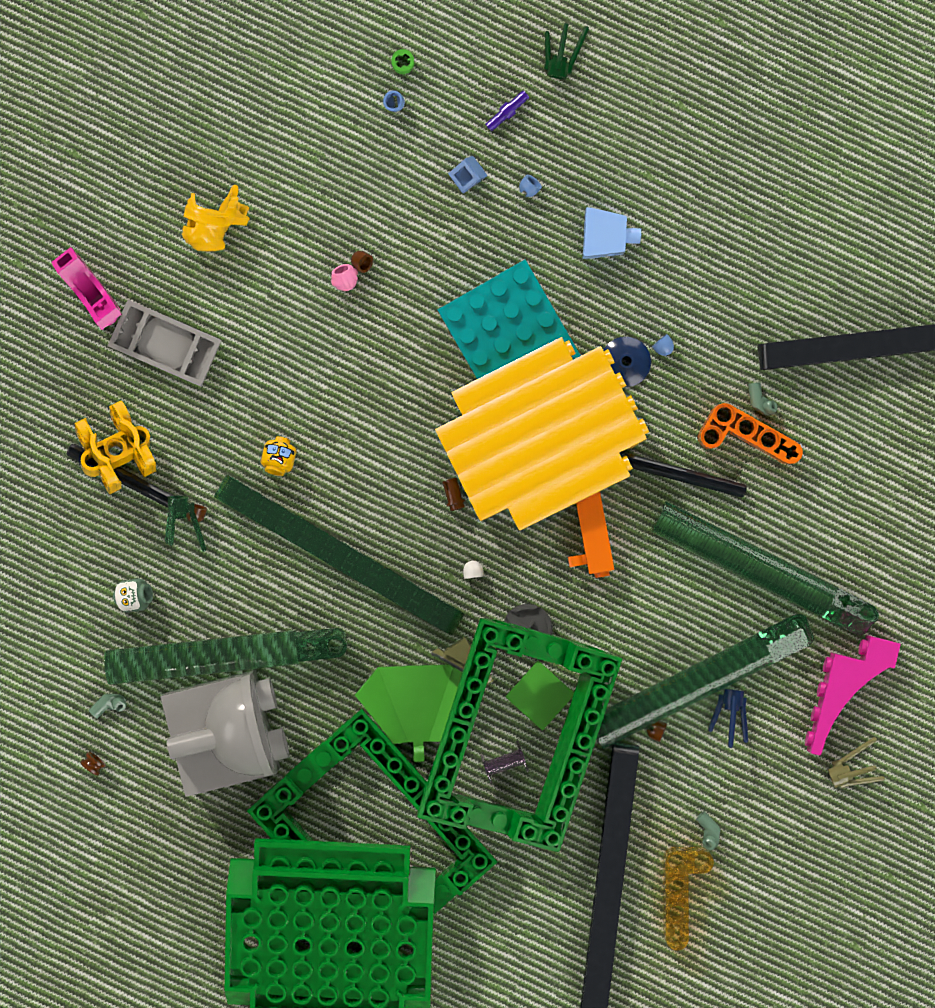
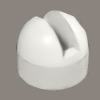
M477 561L467 562L463 569L464 579L484 577L482 565Z

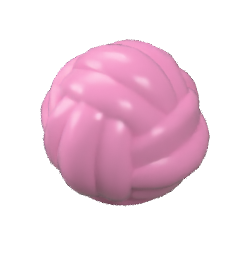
M349 264L340 265L332 271L331 284L338 290H352L358 280V271Z

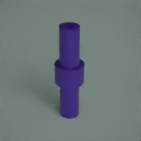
M522 90L509 103L505 102L498 109L499 112L485 124L486 127L492 132L505 119L509 120L516 114L515 110L529 99L526 92Z

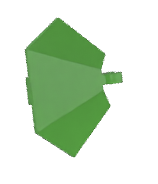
M449 664L377 667L356 692L355 696L393 744L412 742L413 761L424 762L423 742L441 741L463 672Z

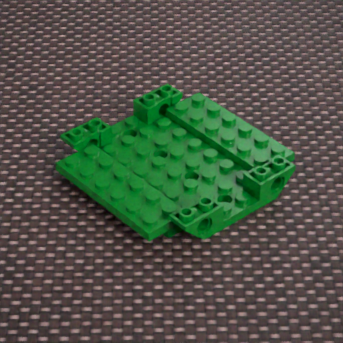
M256 838L254 841V859H230L226 890L224 992L227 1004L250 1005V1008H431L436 868L411 867V846ZM247 937H255L259 944L256 947H250L245 943V939ZM300 939H305L310 943V947L305 950L300 949L296 942ZM350 942H358L362 949L358 952H352L347 945ZM403 944H408L412 946L414 951L406 955L400 952L399 947Z

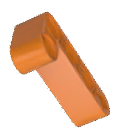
M721 403L711 410L698 434L699 444L706 449L718 447L723 442L727 433H730L784 464H794L803 455L802 447L796 441L727 403ZM720 408H724L729 412V419L726 422H721L717 418V411ZM744 420L748 421L751 425V431L747 435L742 434L739 430V425ZM712 430L716 433L717 440L714 444H708L705 441L704 435L706 431ZM765 433L773 437V444L770 447H765L761 442V438ZM778 446L785 449L792 447V453L795 455L794 457L786 458L787 453L779 449L775 453L774 450Z

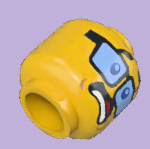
M276 437L275 440H269L265 443L260 460L262 466L265 467V472L276 476H284L285 473L292 470L297 450L290 444L291 441L289 439Z

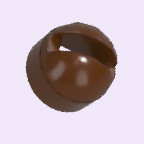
M357 251L351 256V265L360 273L367 272L373 264L372 255L365 251Z
M187 503L185 510L187 520L191 522L193 517L195 518V523H200L206 515L207 508L199 504Z
M653 720L649 725L653 726L654 729L653 731L646 729L647 735L651 739L660 742L667 723Z

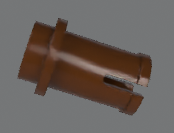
M452 478L443 481L442 485L448 500L446 506L450 508V511L464 508L466 500L462 499L458 479Z

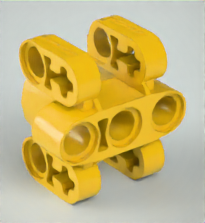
M122 401L109 406L110 416L118 433L100 442H97V434H93L86 418L74 423L77 437L85 449L81 456L82 470L90 477L100 475L102 483L109 494L122 489L121 481L116 476L114 469L132 460L136 462L143 477L156 472V462L149 450V431L142 426L134 427L130 414ZM139 435L146 439L142 444H140ZM112 447H119L123 450L117 456L109 453ZM93 458L98 465L96 467H89L86 465L87 460Z

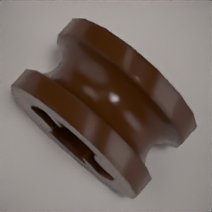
M88 751L86 753L87 758L85 760L82 759L80 764L89 772L98 776L100 768H104L106 763L97 755Z

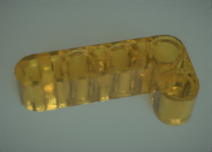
M671 847L663 855V934L667 945L672 950L679 951L684 949L689 941L688 874H704L713 868V857L704 847ZM676 854L682 856V861L678 866H671L669 864L671 856ZM698 855H706L707 862L704 865H695V858ZM674 880L682 882V887L678 891H671L669 889L670 883ZM673 906L682 907V913L679 916L674 917L669 914ZM673 924L677 925V930L680 934V937L677 938V941H673L672 937L675 935V928Z

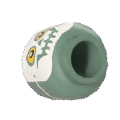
M143 579L122 580L116 586L113 600L123 612L143 611L152 602L153 591L151 586Z

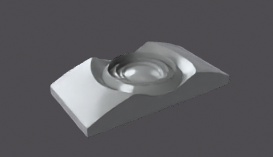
M127 300L108 347L202 387L222 340Z

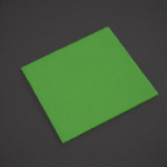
M537 661L505 697L543 731L572 699L574 692L541 662Z

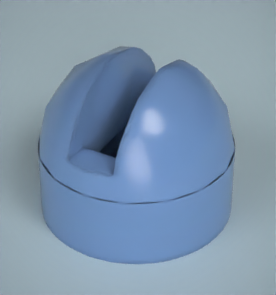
M389 91L383 98V104L387 110L398 112L404 107L405 100L401 93ZM393 96H397L398 107L396 108Z
M528 174L519 184L520 192L525 191L526 197H533L542 188L539 181Z
M666 334L652 348L657 354L667 356L672 353L674 343L670 336Z

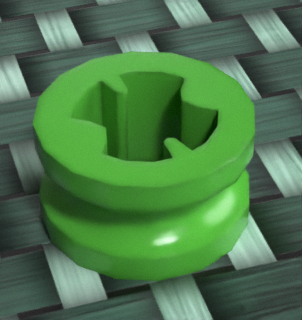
M400 49L393 54L392 67L397 73L408 74L413 70L414 57L410 51ZM405 56L409 58L407 59V62L410 63L408 66L403 65L401 68L397 66L399 65V62L396 61L398 57L401 59Z

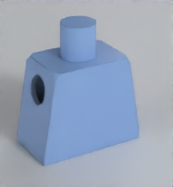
M586 207L583 259L623 255L626 243L640 244L641 229L626 228L627 216Z

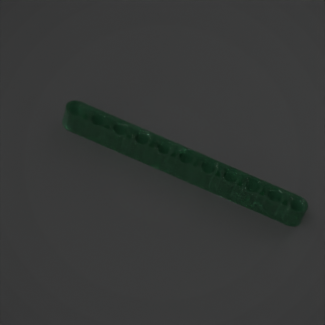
M227 474L214 494L216 499L451 636H453L465 613Z

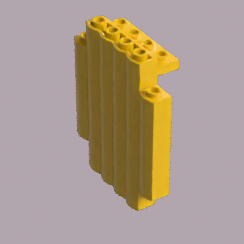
M561 337L451 392L462 416L435 430L480 521H484L509 509L519 531L631 476L629 471L633 468L627 456L621 457L620 453L647 440L645 434L649 433V430L643 418L637 420L633 411L638 408L631 395L625 396L622 388L626 384L620 372L614 373L611 365L615 362L608 349L603 351L600 346L573 360L572 356L576 353L570 341L564 342Z

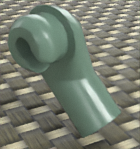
M106 693L89 709V712L97 719L107 709L121 712L126 708V699L120 694Z
M703 811L698 815L696 821L704 828L703 847L711 851L719 844L720 827Z

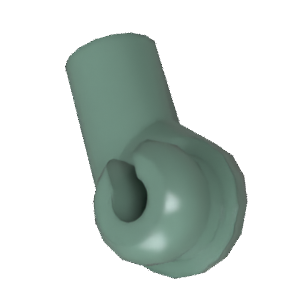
M761 382L748 384L752 408L762 415L770 416L774 414L778 409L777 403L762 396Z

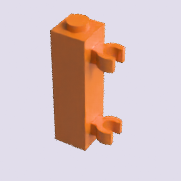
M598 492L576 503L585 554L568 557L569 567L587 564L588 573L594 574L595 578L609 576V571L614 570L601 493Z

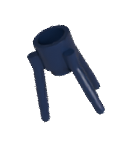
M724 689V695L719 694L718 703L708 731H713L722 706L725 704L724 709L731 710L728 747L732 748L737 711L741 712L743 741L745 743L748 742L747 698H744V691Z

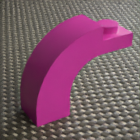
M72 247L51 262L59 276L78 296L101 330L112 325L122 315L121 309Z

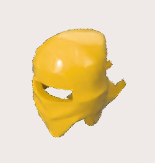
M237 185L231 187L228 196L222 202L218 211L198 206L195 200V193H191V197L187 200V205L185 206L183 217L187 218L188 222L187 226H183L182 237L193 249L204 252L224 250L225 243L223 239L229 226H247L249 217L246 215L249 207L238 202L239 198L237 195L239 189Z

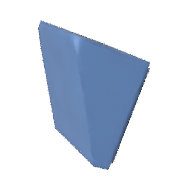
M473 156L465 158L448 173L463 194L487 177V174Z

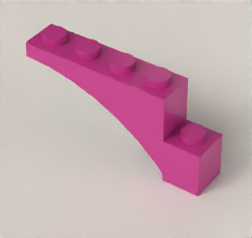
M866 635L865 640L862 639L859 645L858 654L861 655L860 659L832 652L830 657L825 658L823 664V672H826L824 682L820 681L817 689V696L820 697L818 706H814L811 713V721H814L812 731H808L805 738V746H808V752L821 756L826 738L834 721L852 696L882 671L889 667L895 668L900 643Z

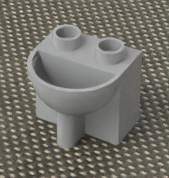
M256 670L169 691L160 696L170 737L167 739V748L170 758L177 761L185 797L275 775L280 769L279 760L290 757L283 728L271 730L266 712L267 710L277 708L272 681L270 678L259 681Z

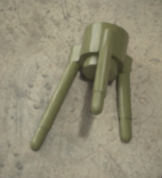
M876 737L866 741L841 759L832 762L833 767L828 769V773L834 788L841 787L842 789L852 785L885 780L884 776L852 780L853 777L874 771L877 767L873 765L851 772L848 765H842L877 741Z

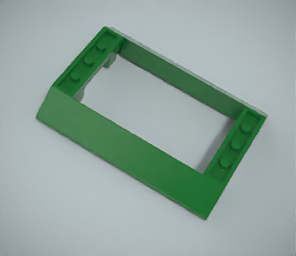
M480 618L420 803L417 818L465 830L467 825L506 834L514 842L560 852L623 658L587 644L505 621ZM494 647L500 648L508 654L519 657L526 655L559 664L570 671L580 673L535 813L452 793L497 654V650Z
M361 709L273 785L247 812L271 839L314 841L286 808L293 805L302 797L304 792L331 768L346 758L359 743L417 810H419L427 781L368 714ZM427 820L459 856L458 859L436 877L435 915L457 894L459 896L462 895L498 861L468 827L465 830Z

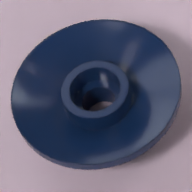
M619 337L607 344L603 351L609 350L615 362L611 367L615 374L620 372L626 384L625 387L635 386L646 378L651 367V357L647 347L641 341L632 337ZM623 357H629L631 359V364L629 366H624L622 364Z

